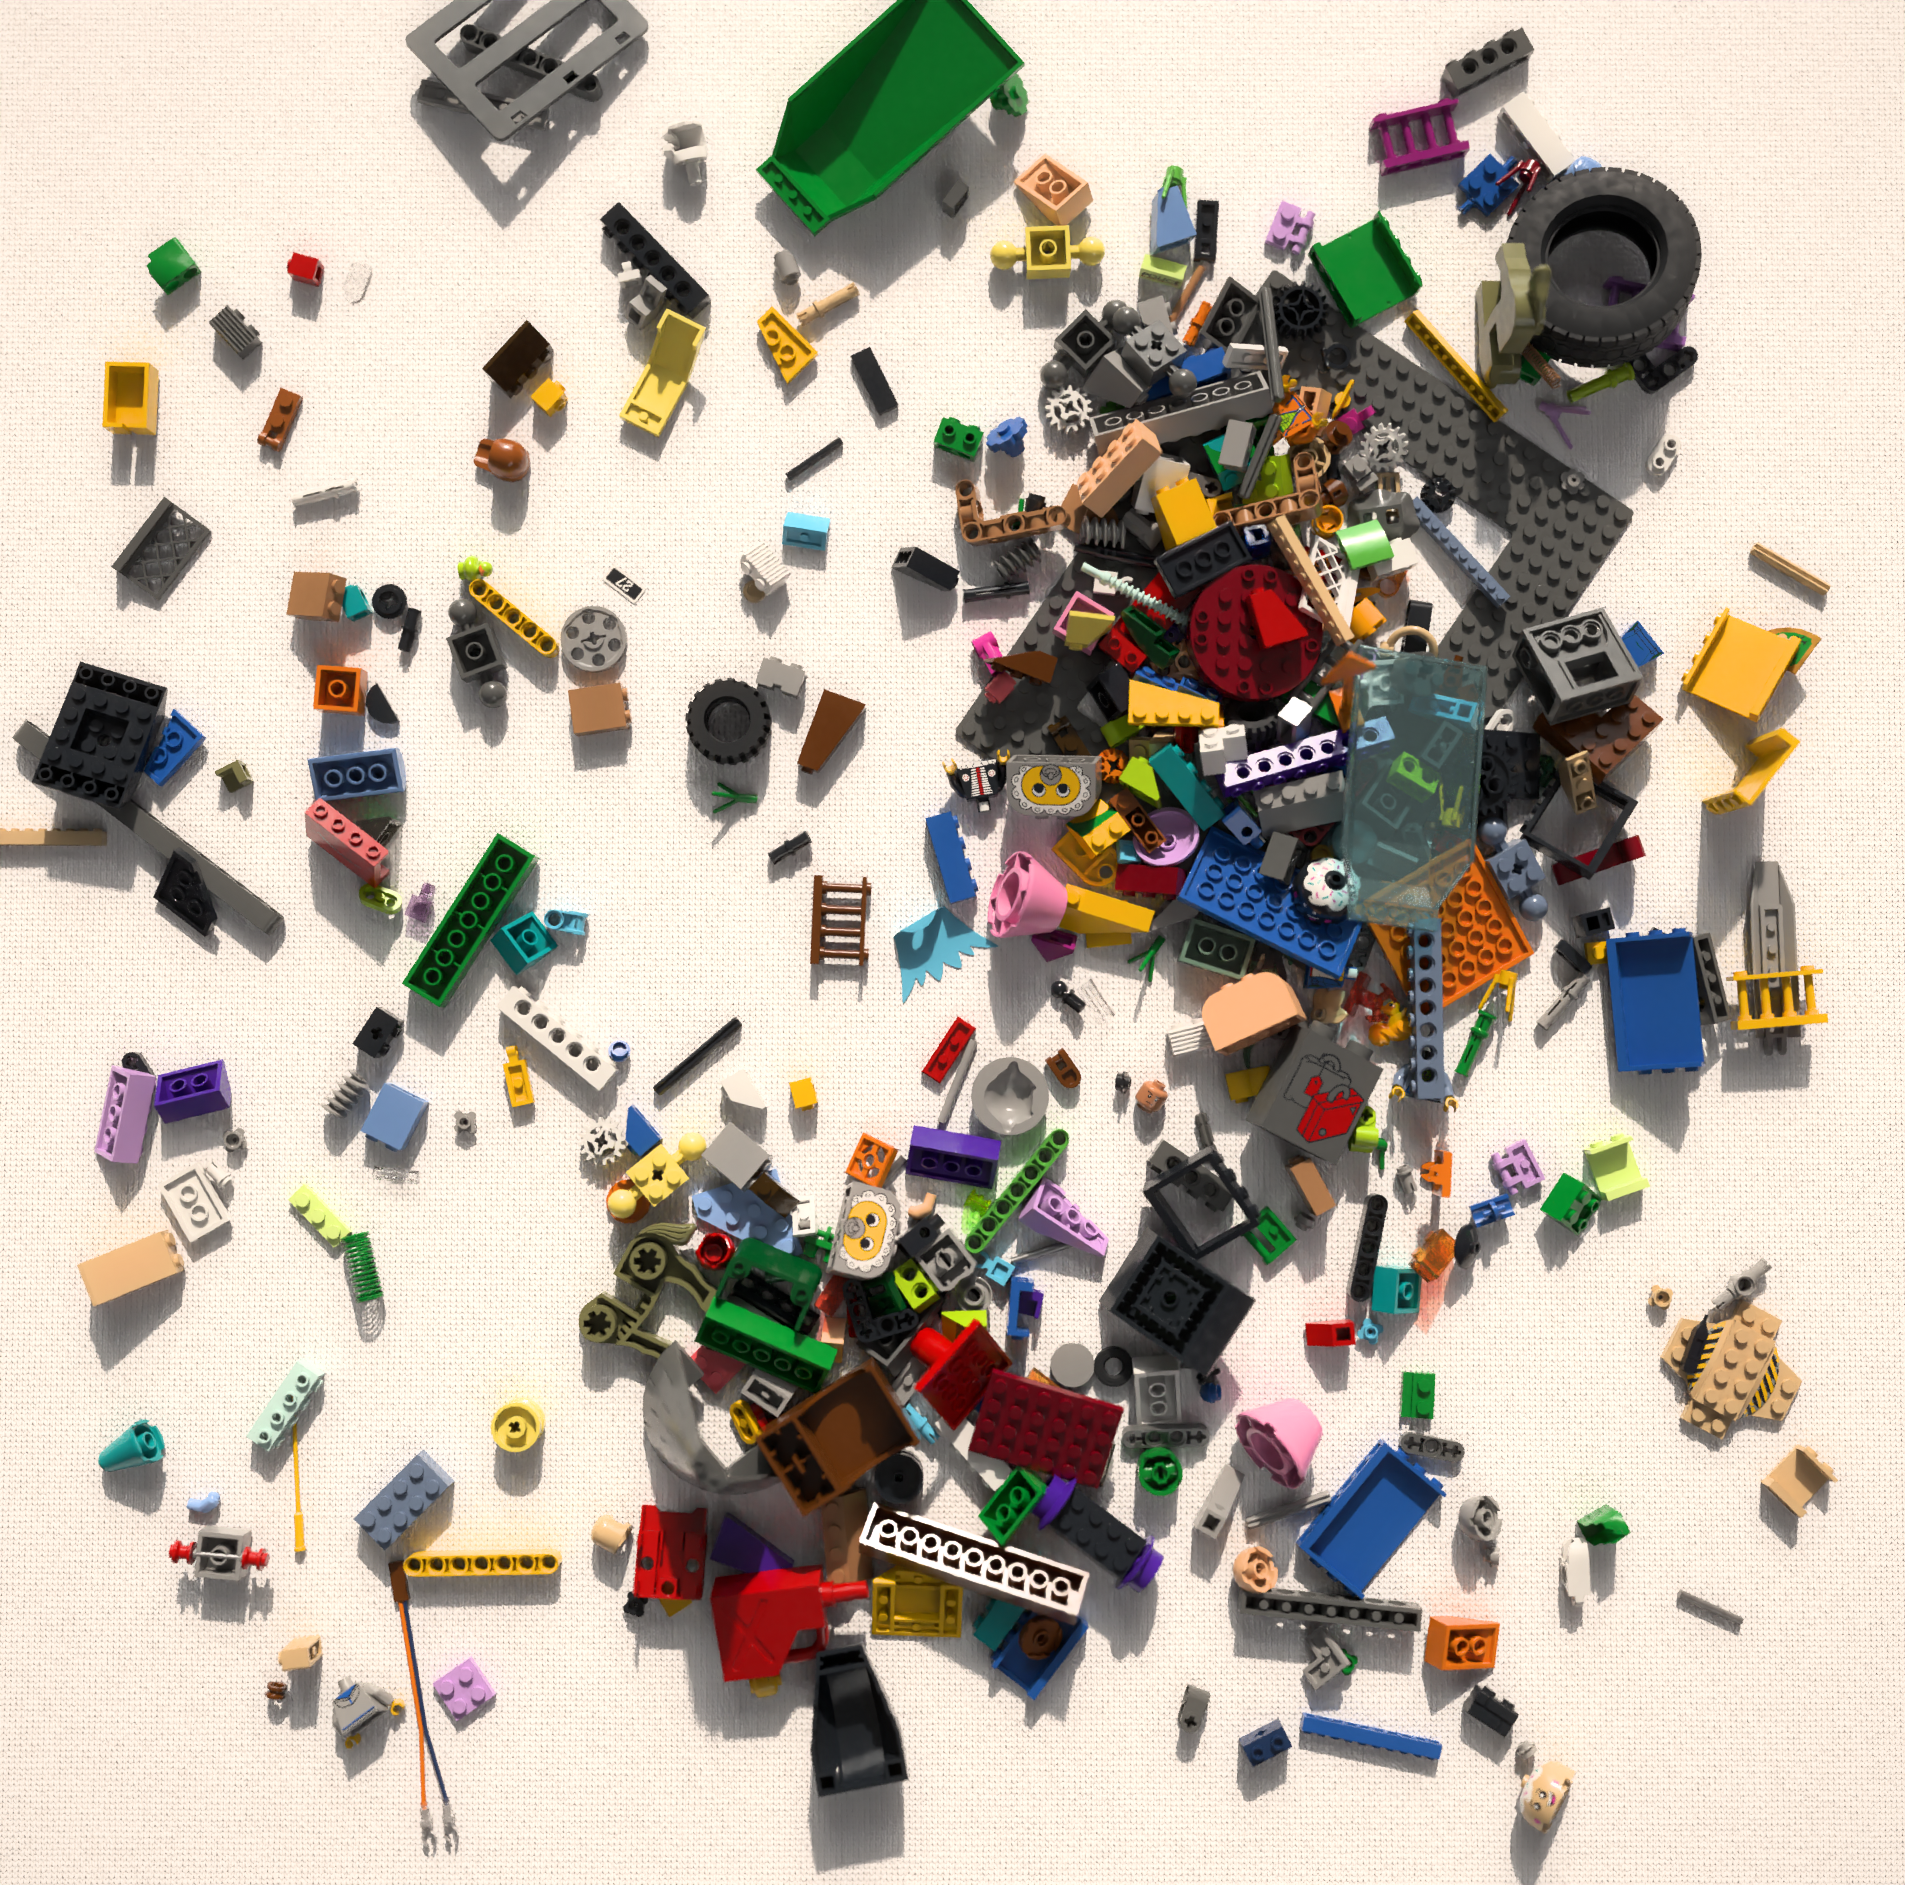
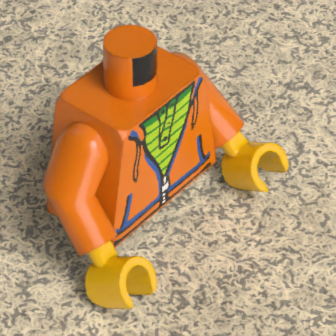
M1290 375L1282 376L1284 399L1280 403L1275 402L1273 413H1270V415L1277 414L1282 417V422L1272 446L1282 438L1289 446L1310 443L1322 427H1326L1329 424L1328 419H1321L1324 413L1315 412L1313 414L1294 391H1290V388H1294L1297 385L1296 379H1291L1288 383Z

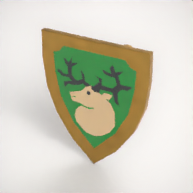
M1787 627L1768 630V632L1787 640H1791L1792 636L1801 639L1800 648L1787 671L1795 675L1822 639L1813 633L1798 628Z

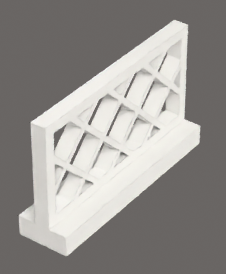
M1315 535L1311 539L1308 557L1313 565L1315 562L1318 563L1322 571L1319 576L1325 577L1329 585L1327 590L1332 591L1335 596L1334 602L1350 628L1360 569L1351 571L1345 553H1341L1340 548ZM1318 545L1323 548L1326 555L1321 556L1317 548ZM1334 555L1342 559L1341 566L1338 565ZM1328 558L1333 569L1328 570L1323 559ZM1335 572L1338 578L1337 584H1335L1330 573ZM1302 587L1298 609L1323 623L1317 611L1307 605L1309 597Z

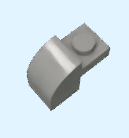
M649 275L644 280L640 294L629 301L624 317L641 331L662 311L667 302V299L664 298L667 288L653 276Z

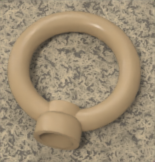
M1418 626L1402 627L1393 632L1387 642H1380L1379 659H1395V644L1401 637L1406 635H1417L1423 638L1429 646V652L1433 653L1436 658L1438 657V645L1435 638L1429 631Z

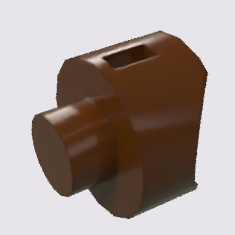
M1337 420L1331 421L1321 434V440L1325 442L1324 445L1328 448L1331 455L1342 453L1353 439L1349 426Z
M1329 479L1321 484L1323 506L1334 505L1340 508L1346 503L1349 493L1342 481Z

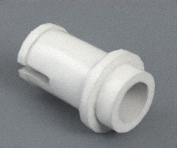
M214 1160L209 1162L203 1169L216 1182L217 1187L225 1188L233 1180L231 1174L226 1173Z

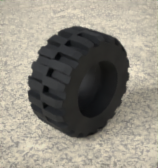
M728 678L725 681L717 679L711 685L709 683L703 686L704 689L700 692L697 691L694 694V700L689 702V711L685 717L687 721L686 730L692 744L707 759L721 765L729 764L732 766L737 765L739 762L746 763L749 761V758L759 755L761 748H765L767 745V738L770 737L772 731V717L763 696L753 686H749L747 682L742 680L740 682L735 681L734 678ZM726 702H735L743 706L748 712L750 719L749 728L745 735L734 742H722L716 739L711 734L708 725L709 716L712 711L720 704Z

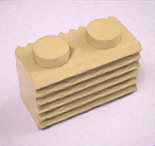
M320 1635L304 1636L298 1639L295 1637L278 1654V1662L282 1666L283 1672L311 1668L323 1655Z

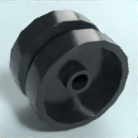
M906 1449L878 1463L874 1474L875 1487L878 1494L893 1504H905L913 1500L920 1493L924 1480V1470L920 1459L913 1452ZM901 1474L903 1479H900V1477L896 1479L895 1475Z

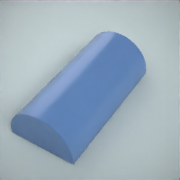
M398 747L307 759L315 801L319 798L326 802L404 792L406 789L405 764Z

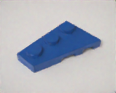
M174 708L170 716L172 718L168 726H165L161 733L163 737L158 747L154 748L144 769V772L161 787L168 782L207 739Z

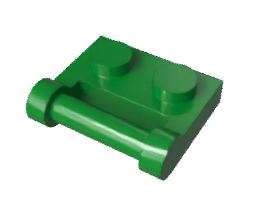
M1266 1205L1260 1211L1262 1214L1260 1225L1256 1228L1275 1249L1269 1253L1251 1231L1241 1235V1237L1244 1236L1263 1258V1263L1269 1265L1297 1239Z

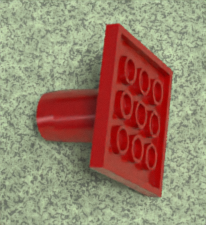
M976 1318L971 1321L953 1343L941 1333L928 1327L918 1332L910 1345L911 1354L928 1369L914 1388L953 1431L956 1430L983 1399L993 1368L1006 1372L1013 1364L982 1323Z

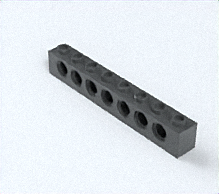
M1240 1587L1237 1608L1240 1614L1421 1632L1423 1609L1417 1602L1368 1597L1361 1599L1358 1596L1352 1597L1272 1588L1267 1592L1258 1594L1245 1591Z

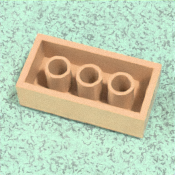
M1137 419L1132 424H1128L1124 428L1122 435L1110 443L1102 457L1096 458L1090 470L1079 477L1077 487L1082 504L1102 518L1162 454L1156 434Z

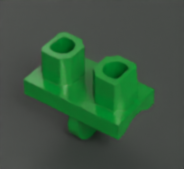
M828 1226L826 1232L818 1229L816 1235L824 1238L823 1240L806 1236L803 1255L814 1259L818 1248L826 1250L823 1262L828 1263L832 1243H829L828 1240L833 1241L834 1234H831L833 1227Z

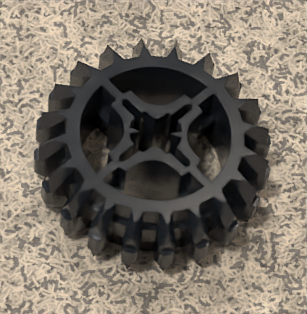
M1294 281L1292 287L1286 284L1284 290L1279 289L1277 296L1273 297L1276 327H1280L1278 334L1286 332L1285 339H1288L1290 335L1293 336L1294 342L1297 341L1299 336L1302 341H1306L1307 335L1312 339L1315 336V332L1319 334L1322 331L1321 326L1326 325L1327 321L1325 318L1329 316V312L1326 310L1329 308V303H1323L1326 300V295L1319 296L1321 289L1318 288L1314 291L1313 283L1306 287L1305 281H1302L1300 286ZM1298 297L1295 303L1283 304L1289 298ZM1306 299L1309 300L1313 304V306L1309 305L1306 302ZM1299 304H1300V309L1302 310L1301 312H1303V313L1301 314L1300 318H1299V313H1297L1298 310H1296V309L1298 308ZM1285 316L1291 318L1292 321H1293V324L1290 323V322L1285 318ZM1316 318L1311 324L1301 326L1303 320Z

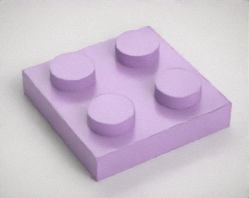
M472 1656L432 1683L456 1721L496 1694Z

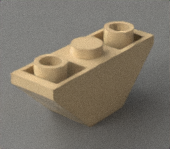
M1585 750L1566 758L1558 766L1561 786L1576 815L1597 807L1589 755Z

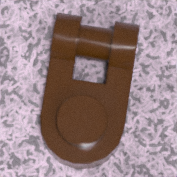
M1062 1047L1057 1051L1058 1054L1052 1058L1049 1056L1045 1059V1062L1064 1087L1074 1088L1080 1084L1081 1074ZM1064 1061L1067 1066L1059 1070L1057 1064Z

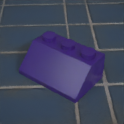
M223 1059L158 1075L154 1107L165 1124L230 1108L231 1088Z

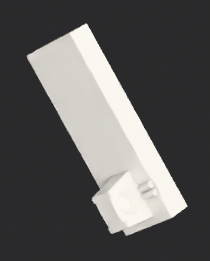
M1230 343L1222 363L1226 368L1268 370L1265 345ZM1279 346L1282 369L1289 351L1286 347Z

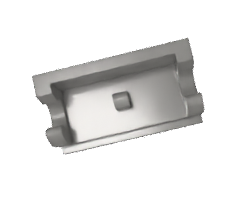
M1229 419L1218 462L1219 465H1223L1225 469L1246 473L1257 431L1253 423Z

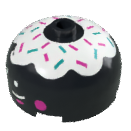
M1328 857L1317 858L1305 864L1295 876L1291 886L1295 900L1293 903L1297 910L1306 919L1318 925L1322 923L1337 925L1345 921L1356 909L1361 895L1360 883L1355 872L1344 862Z

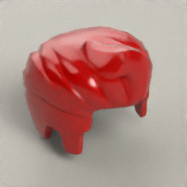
M709 1233L705 1235L695 1254L700 1265L705 1269L721 1271L727 1268L735 1253V1246L727 1235Z

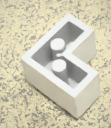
M1231 724L1224 728L1210 727L1199 731L1204 776L1227 773L1226 762L1248 759L1244 725Z

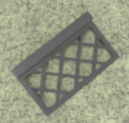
M163 497L111 567L155 599L160 600L210 534L211 530L169 499ZM175 510L182 514L184 524L171 526L170 517ZM198 526L204 531L199 538L190 539L188 527ZM185 528L186 540L174 541L172 529ZM161 530H169L171 542L158 543L157 534ZM187 543L188 553L185 556L177 557L175 544ZM171 545L173 557L161 559L159 547ZM155 547L157 559L145 561L144 551L147 548ZM174 561L175 570L170 574H164L162 562ZM158 563L160 575L148 576L146 564ZM135 565H142L144 577L134 578L129 574V571ZM161 578L162 587L157 593L150 589L149 579Z

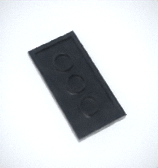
M1230 520L1156 557L1153 562L1174 599H1177L1213 581L1220 575L1250 562L1253 558Z

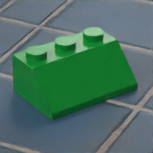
M1017 1465L980 1512L978 1517L1002 1546L1007 1544L1045 1495L1046 1483L1035 1470Z

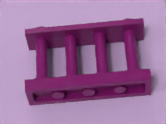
M1445 98L1435 104L1388 115L1387 113H1380L1372 119L1369 130L1379 129L1386 158L1379 167L1381 177L1466 157L1470 150L1469 141L1461 142L1458 140L1451 114L1459 103L1458 98L1453 100ZM1443 115L1449 139L1448 145H1437L1430 117ZM1421 119L1428 145L1426 150L1418 151L1415 149L1409 125L1411 121ZM1399 124L1407 153L1401 156L1394 154L1388 127Z

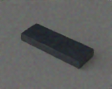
M871 347L851 355V360L878 415H883L899 407Z

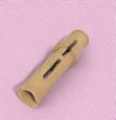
M852 282L819 302L814 301L812 306L796 313L799 322H801L802 326H805L818 317L823 318L827 312L859 296L858 288Z

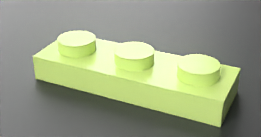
M307 1184L301 1186L288 1199L333 1247H337L342 1241L341 1238L348 1236L352 1232Z

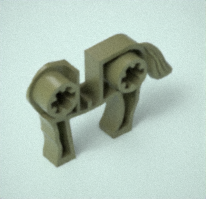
M1502 243L1495 255L1501 281H1481L1475 292L1478 306L1480 372L1483 381L1489 389H1494L1497 384L1514 385L1518 382L1521 372V353L1533 335L1541 334L1545 324V304L1548 297L1552 270L1547 265H1540L1531 273L1524 243Z
M657 1223L644 1228L633 1238L613 1274L643 1292L644 1295L636 1308L633 1309L613 1295L603 1291L587 1303L579 1314L578 1323L582 1335L591 1342L629 1346L643 1354H648L658 1359L672 1341L641 1328L640 1325L655 1307L666 1282L675 1283L687 1289L705 1312H707L718 1289L704 1277L697 1265L691 1262L678 1248V1246H685L690 1242L697 1230V1225L694 1223Z

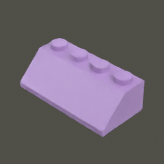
M112 1065L94 1152L111 1162L138 1164L139 1157L143 1153L142 1142L144 1135L147 1133L148 1114L152 1109V1093L156 1089L155 1076Z

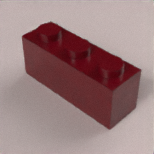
M1117 863L1114 890L1121 891L1122 896L1135 897V894L1139 893L1144 898L1155 899L1156 895H1163L1162 899L1176 900V896L1179 895L1186 880L1187 870L1177 867Z

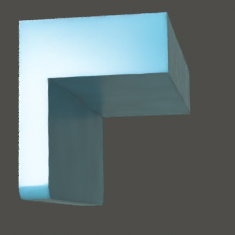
M787 512L783 524L782 544L825 551L830 519Z

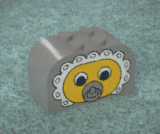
M1013 755L1006 762L1007 799L1009 804L1018 813L1035 816V819H1048V816H1057L1059 820H1068L1071 817L1085 814L1092 808L1101 793L1102 756Z
M855 1181L846 1185L825 1273L864 1281L876 1277L886 1270L890 1258L895 1256L897 1245L894 1244L896 1235L899 1236L902 1223L899 1222L901 1207L893 1193L886 1189Z

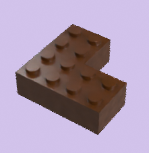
M1634 695L1631 703L1611 708L1602 717L1593 713L1550 726L1542 712L1537 717L1532 729L1566 758L1586 750L1589 755L1592 780L1599 786L1656 732L1664 719Z

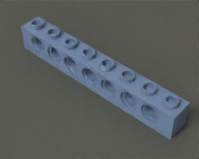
M1441 918L1409 919V923L1406 924V936L1410 937V946H1407L1406 955L1407 959H1410V968L1407 969V980L1411 982V991H1408L1407 1000L1408 1004H1411V1013L1408 1014V1025L1412 1027V1036H1409L1408 1044L1409 1049H1412V1058L1409 1059V1070L1413 1071V1080H1410L1409 1089L1413 1097L1417 1099L1445 1098ZM1421 935H1425L1428 939L1425 947L1419 945L1418 940ZM1423 957L1428 960V967L1424 970L1419 966V961ZM1423 980H1427L1429 983V988L1425 992H1422L1419 987ZM1427 1002L1429 1011L1423 1015L1420 1011V1006L1422 1003ZM1427 1024L1430 1028V1033L1423 1037L1420 1030L1422 1026ZM1425 1047L1430 1049V1056L1427 1059H1423L1421 1056V1051ZM1428 1069L1431 1072V1077L1428 1081L1424 1082L1421 1075L1424 1070Z

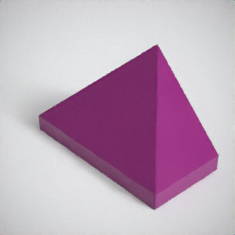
M1055 929L1050 933L1033 934L1031 942L1045 961L1050 962L1073 954L1078 936Z

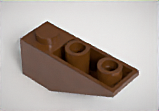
M1030 651L988 658L984 662L990 664V668L999 672L1006 670L1010 672L1011 677L1017 679L1024 677L1029 679L1028 683L1041 686L1042 684L1051 683L1058 658L1041 651Z

